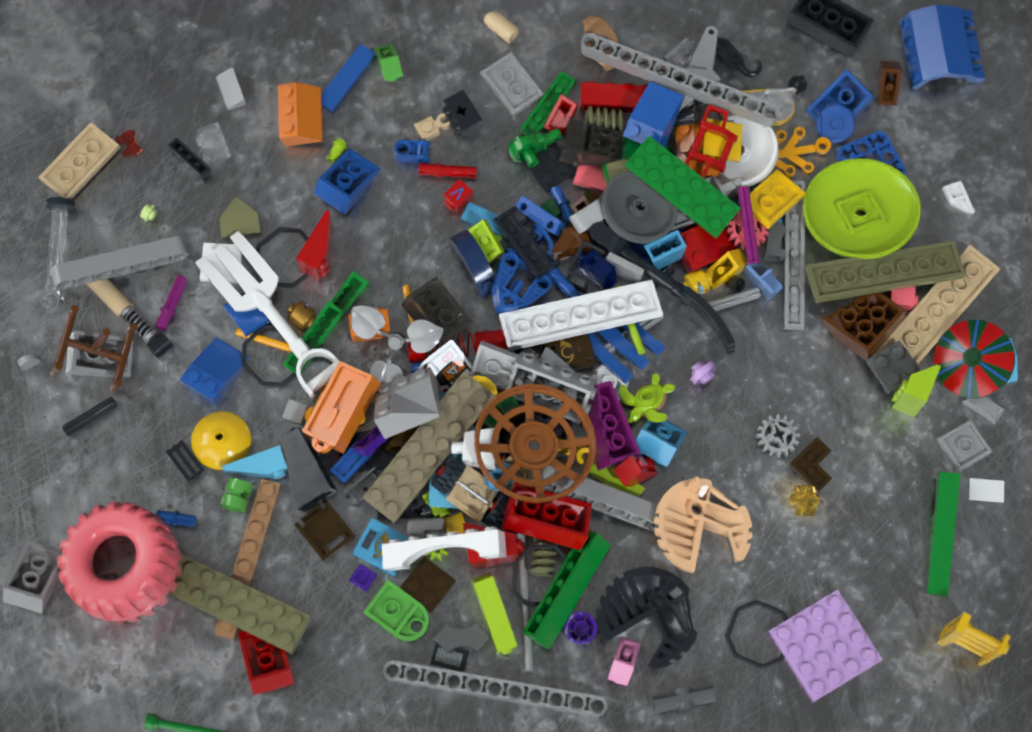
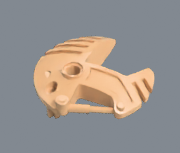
M694 477L693 479L677 483L662 496L655 511L659 517H654V524L659 528H655L654 532L656 536L662 539L657 540L659 547L669 552H665L664 555L672 564L680 570L690 573L695 572L703 529L728 537L735 562L742 561L745 558L751 543L747 544L748 540L752 539V532L749 533L752 522L747 508L743 505L739 507L724 496L725 494L712 486V482L709 479ZM710 493L719 500H723L734 508L735 511L710 502ZM692 507L697 509L698 514L692 511Z

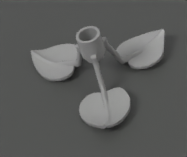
M359 305L354 306L351 310L352 329L358 337L370 339L376 333L389 337L388 345L392 351L387 363L377 360L370 369V374L381 383L380 385L392 383L403 376L401 368L397 364L390 363L395 351L400 349L405 342H411L413 351L425 353L437 345L443 334L442 327L424 319L415 320L409 325L407 329L409 338L405 337L401 332L386 333L379 330L385 325V318L377 309Z

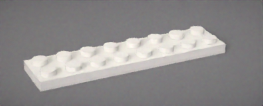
M653 280L499 314L508 351L663 316Z

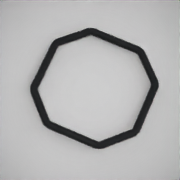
M280 227L259 242L256 246V251L260 254V247L280 231L297 232L305 241L308 240V237L300 229ZM304 274L293 284L278 283L277 287L293 288L306 279L308 275Z
M266 324L244 341L241 362L259 384L281 387L295 377L296 374L292 373L281 383L263 382L245 363L246 345L266 328L276 329L274 325Z
M556 544L528 546L513 563L512 592L527 607L538 606L541 601L527 603L516 591L517 564L529 550L554 548L565 561L567 556Z
M755 600L735 610L726 633V639L736 658L759 668H767L781 662L784 659V655L781 654L780 658L762 665L737 654L730 638L739 611L756 604L781 614L784 621L788 620L784 611Z

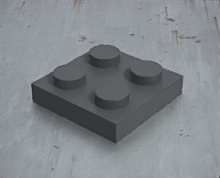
M900 340L866 361L887 394L898 389L903 380H907L911 374L921 371Z

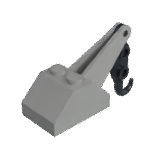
M708 26L688 67L685 68L688 71L720 83L721 78L713 71L715 52L730 68L740 71L746 77L759 75L762 70V64L759 60H756L757 69L754 71L748 70L739 51L726 38L718 37L716 27ZM676 78V79H675V80L678 81V82H682V81H683L681 78ZM699 85L693 86L696 89H701ZM711 92V94L715 96L717 92ZM685 95L678 115L697 110L705 103Z

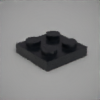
M556 142L548 146L545 151L542 150L536 154V157L539 159V163L536 166L529 168L527 162L524 161L525 168L544 194L571 179L577 172Z

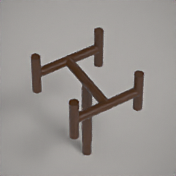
M73 305L66 316L67 320L50 375L57 377L63 368L67 346L118 361L109 392L115 394L122 386L121 380L138 325L137 323H131L125 331L121 353L101 348L111 333L109 328H104L92 345L70 339L75 318L79 311V307Z

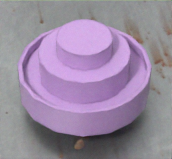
M701 361L697 362L692 367L693 372L691 373L690 381L694 385L699 383L706 384L715 376L713 371L717 366L713 361L709 363L706 361L703 363Z

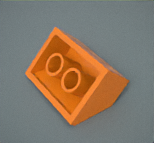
M297 82L278 85L279 139L287 147L323 142L321 88Z
M688 124L675 127L677 158L684 163L687 159L686 155L691 150L698 133V125ZM702 144L700 146L698 153L702 152ZM693 160L689 164V167L699 175L702 174L706 166ZM710 167L704 179L714 175L717 179H721V172Z

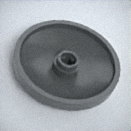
M630 171L618 174L611 179L602 193L601 210L605 221L616 234L628 241L649 244L668 235L676 223L678 209Z

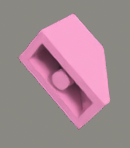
M621 637L608 676L609 680L618 684L628 685L641 643Z

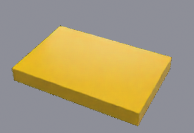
M776 169L750 192L753 217L769 229L805 196L806 192Z

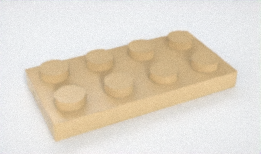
M90 122L38 178L60 197L72 200L120 149V145Z

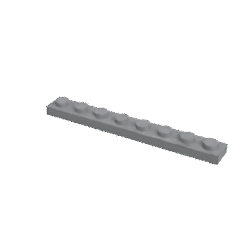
M792 181L805 192V181ZM804 197L784 215V226L786 228L784 235V249L786 250L784 258V329L804 330Z

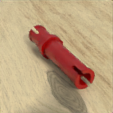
M438 162L437 164L419 163L418 175L436 176V178L448 176L476 179L477 167L443 165Z

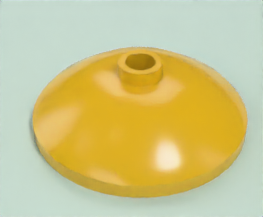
M226 411L213 412L203 417L196 424L191 436V447L195 457L201 464L214 470H223V465L246 458L252 442L251 433L245 421L238 415ZM221 434L223 435V438L221 440H217L216 436Z

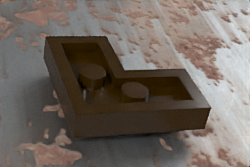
M818 437L789 464L817 494L832 480V477L818 465L832 450Z

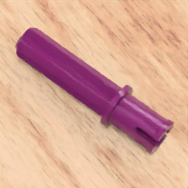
M181 275L176 277L164 306L160 308L161 313L154 325L157 329L166 331L172 316H175V308L188 281L186 277Z

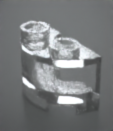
M218 122L196 129L198 135L195 136L198 147L202 146L205 153L201 155L205 164L211 165L231 158Z

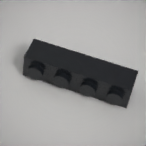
M177 137L168 145L169 149L202 180L212 173L210 167Z

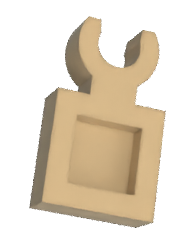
M440 114L434 121L430 116L415 123L414 127L420 139L428 141L440 135L439 129H448L450 127L449 122L441 123L442 120L446 119V115Z

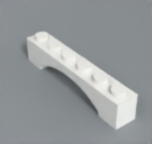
M486 527L485 531L478 532L477 529L466 530L465 534L448 532L446 536L439 537L438 534L427 535V539L409 537L408 541L401 542L400 539L389 540L388 544H382L383 569L389 571L410 569V564L419 557L434 550L449 547L470 548L479 552L480 557L485 559L506 557L505 532L498 530L497 527Z

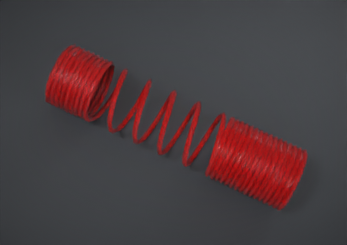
M501 329L474 332L475 344L473 336L469 332L467 337V354L462 335L459 333L457 336V346L459 347L460 336L466 358L469 353V336L472 340L475 355L481 341L508 351L504 333ZM448 334V336H447V342L449 341V337H450V340H452V337H451L450 334ZM407 342L410 363L423 362L428 358V352L417 353L412 350L411 342Z

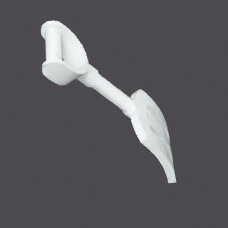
M237 231L230 238L263 280L260 284L222 244L215 247L213 252L242 288L245 295L241 296L204 256L196 261L195 264L235 312H246L258 308L267 316L290 345L291 351L299 359L296 366L297 379L303 390L312 399L315 396L314 392L329 382L339 360L328 350L321 348L310 349L304 340L299 338L270 299L277 288L279 277L245 237ZM321 356L332 362L330 366L309 382H304L301 370L307 360Z

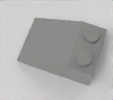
M75 330L71 333L70 339L92 345L99 334ZM109 335L101 348L121 353L125 337ZM133 340L122 378L131 377ZM68 347L66 374L114 377L118 361Z
M28 540L3 587V602L42 614L51 597L61 570L57 566V558L62 556V551Z

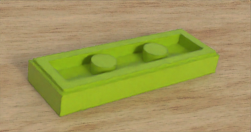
M594 460L588 475L599 483L636 497H640L644 492L645 488L640 484L633 487L624 486L613 471L615 467L598 471L596 460Z

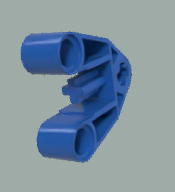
M506 253L497 265L491 289L495 311L501 314L532 306L551 288L552 281L550 277L544 275L538 280L536 278L520 298L518 295L525 286L521 279H515L509 289L505 288L519 265V258L515 253Z

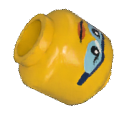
M697 269L685 274L684 282L681 284L690 287L699 295H703L709 292L712 281L707 271L704 272L701 269Z

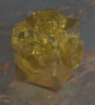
M794 485V492L790 493L789 502L790 505H793L795 516H815L816 506H819L820 497L819 494H816L815 486Z

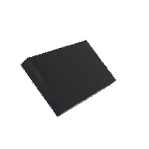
M371 430L354 433L345 452L355 441L362 439ZM396 435L391 436L386 442L379 445L355 474L363 473L367 469L371 470L373 467L376 470L386 469L399 452L384 451V447ZM334 449L327 453H319V458L330 478L335 477L330 472V469L344 455Z

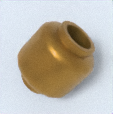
M303 301L297 304L292 303L286 311L289 314L287 321L299 330L305 328L308 330L316 319V316H314L315 310Z

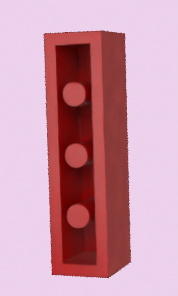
M581 82L580 111H587L589 106H592L593 112L599 107L600 112L607 108L608 113L615 109V113L622 110L625 114H632L648 84Z

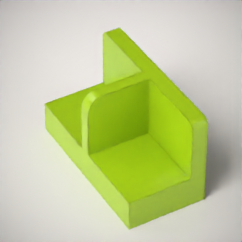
M482 219L470 228L469 232L479 244L488 263L497 264L499 262L498 257L504 253L499 243L502 237L501 235H495L488 221Z

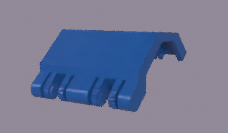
M932 5L911 11L899 20L912 89H919L928 81L942 77L966 78L967 82L971 83L985 81L983 66L972 64V62H977L981 59L976 31L965 29L974 26L972 10L961 9V7Z

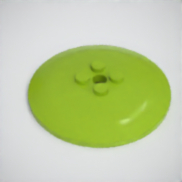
M848 159L824 168L808 185L803 200V217L811 235L826 249L847 258L875 259L897 251L914 235L921 214L919 196L911 181L896 168L872 159ZM861 210L866 214L859 216L855 212Z

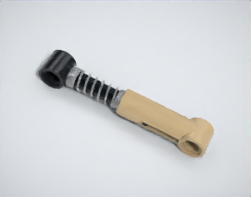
M109 279L85 284L118 318L125 319V322H129V326L131 323H137L138 329L136 333L143 337V340L147 343V348L156 358L160 360L174 347L172 342L162 332L158 333L156 330H153V327H149L150 324H147L146 320H143L142 316L135 312L133 304Z

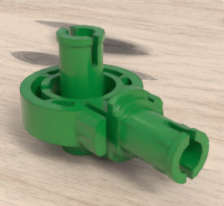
M558 128L543 135L539 132L535 135L520 134L509 142L508 152L514 162L526 161L528 167L532 168L539 163L536 154L542 150L545 151L547 145L562 140V136Z

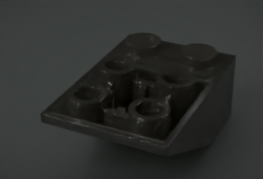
M569 118L563 132L559 161L582 166L608 164L621 160L624 132Z

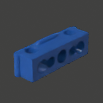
M522 195L517 204H514L520 212L556 236L561 235L560 232L566 224L527 197Z

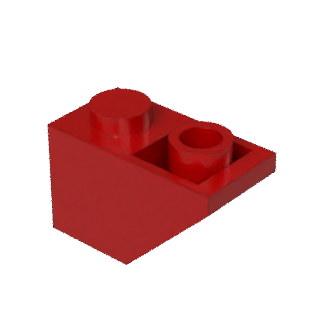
M633 455L629 456L613 470L622 484L633 487L658 473L654 468L656 465L651 458Z

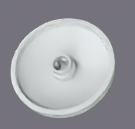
M733 115L728 117L727 122L743 124L740 161L738 163L727 161L725 172H721V179L718 180L723 185L734 181L736 178H741V186L750 187L761 182L773 170L779 154L778 140L771 127H766Z

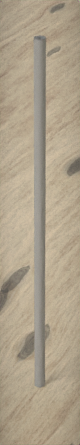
M517 533V537L521 538V541L525 544V535ZM525 555L523 557L524 560L519 562L521 597L528 603L529 591ZM521 602L524 630L530 620V606L527 607ZM523 634L525 671L533 672L532 641Z

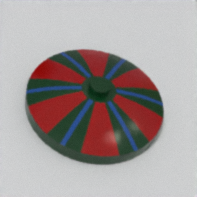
M966 320L953 325L941 336L934 352V366H941L937 376L941 383L952 393L964 398L979 399L998 392L1009 381L1015 366V352L1010 339L998 326L984 320Z

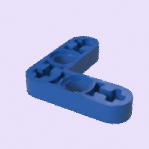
M882 131L874 132L840 147L836 154V159L840 162L848 160L845 156H841L843 152L845 154L851 153L848 159H862L875 153L878 161L890 166L896 163L894 168L906 175V169L887 134ZM876 138H878L879 140H881V139L883 140L881 144H880V142H876V143H874V142H875ZM864 144L867 147V151L860 152L857 149V145ZM890 153L893 160H884L883 154Z

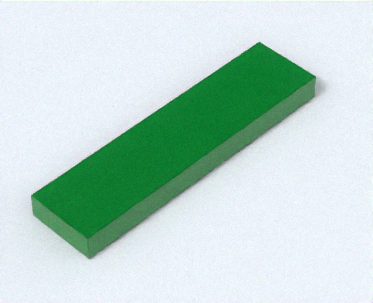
M561 71L522 124L519 131L525 135L541 133L561 94L568 96L576 85L577 80Z

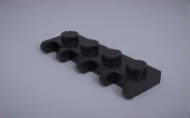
M513 206L494 218V223L538 280L557 268L560 263L558 260L552 263L545 255L550 252L549 248L546 247L541 250L535 240L539 238V235L537 233L531 236L524 228L528 221L526 219L518 221L514 215L518 208Z

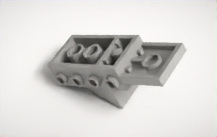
M481 341L470 374L471 377L476 375L485 376L497 388L502 390L525 384H541L556 388L572 397L582 406L587 415L592 406L589 404V400L594 399L597 388L594 387L596 379L591 378L589 375L575 372L547 347L542 356L538 358L531 353L522 351L518 355ZM524 393L513 396L516 400L524 402ZM532 393L533 405L544 406L557 412L564 404L552 396ZM571 408L563 417L579 424L581 422L580 418Z

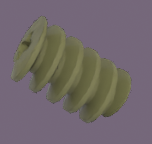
M589 106L585 113L584 130L587 125H589L590 130H593L596 125L598 131L604 126L605 132H608L610 127H612L613 133H616L619 128L621 134L624 118L623 112L619 110L616 115L615 109H612L610 114H608L607 108H604L601 113L599 107L593 112L592 106Z
M533 537V541L536 543L533 545L555 544ZM552 548L533 549L534 552L531 553V557L534 559L530 561V565L533 568L529 569V573L539 577H553L549 575V572L555 571V569L550 567V564L556 563V560L551 559V556L557 555V552L552 551Z

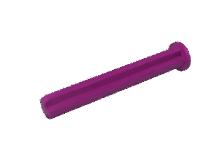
M741 186L738 188L748 260L746 265L761 263L762 261L759 260L749 187Z

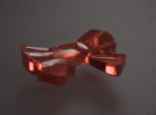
M127 130L115 139V142L118 144H127V148L122 152L123 156H136L142 151V148L135 141L134 130Z

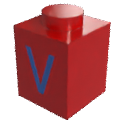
M458 179L443 194L444 205L450 211L454 210L458 214L473 199V190Z

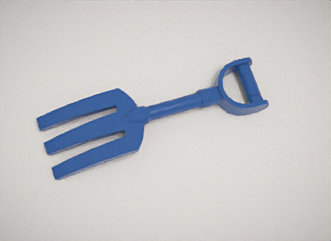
M536 223L533 225V230L529 233V235L531 236L534 233H537L539 235V238L535 240V243L538 242L540 239L544 241V243L550 250L546 257L552 263V239L550 238L549 234L538 223ZM508 247L504 249L505 254L508 252L515 253L518 256V258L520 257L513 247L511 249ZM519 258L518 268L522 271L531 272L524 261ZM559 267L546 274L567 298L581 296L578 290L561 273ZM637 322L635 323L643 346L657 356L665 350L664 345ZM627 325L620 326L630 334ZM615 327L596 331L617 352L642 370L649 364L648 359L643 354L639 355L636 348ZM594 332L588 333L595 358L623 383L626 384L632 379V373L593 335Z

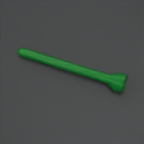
M147 713L144 729L150 731L163 728L180 732H229L161 720L160 717H157V714Z

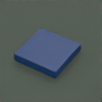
M229 303L223 305L224 310L245 337L270 322L267 316L258 308L246 312H235Z

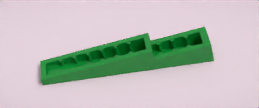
M352 271L333 299L327 302L302 336V339L310 349H319L325 344L370 287L369 281ZM291 351L282 365L297 375L296 366L299 359ZM313 358L306 361V363L302 367L301 373Z
M940 471L937 474L927 594L948 596L960 473Z

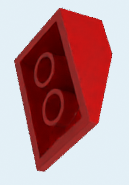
M328 210L325 211L296 257L299 271L318 282L321 281L322 277L325 278L330 271L333 224L330 211Z
M700 226L680 233L687 246L681 258L687 273L718 261L728 251L738 249L737 246H734L735 240L729 241L731 234L726 233L729 228L728 226L725 227L717 239L713 238Z
M245 631L237 632L253 695L294 684L286 651Z

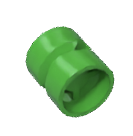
M228 478L225 487L227 493L223 494L220 506L234 512L245 513L248 505L246 498L251 496L253 485L241 479Z

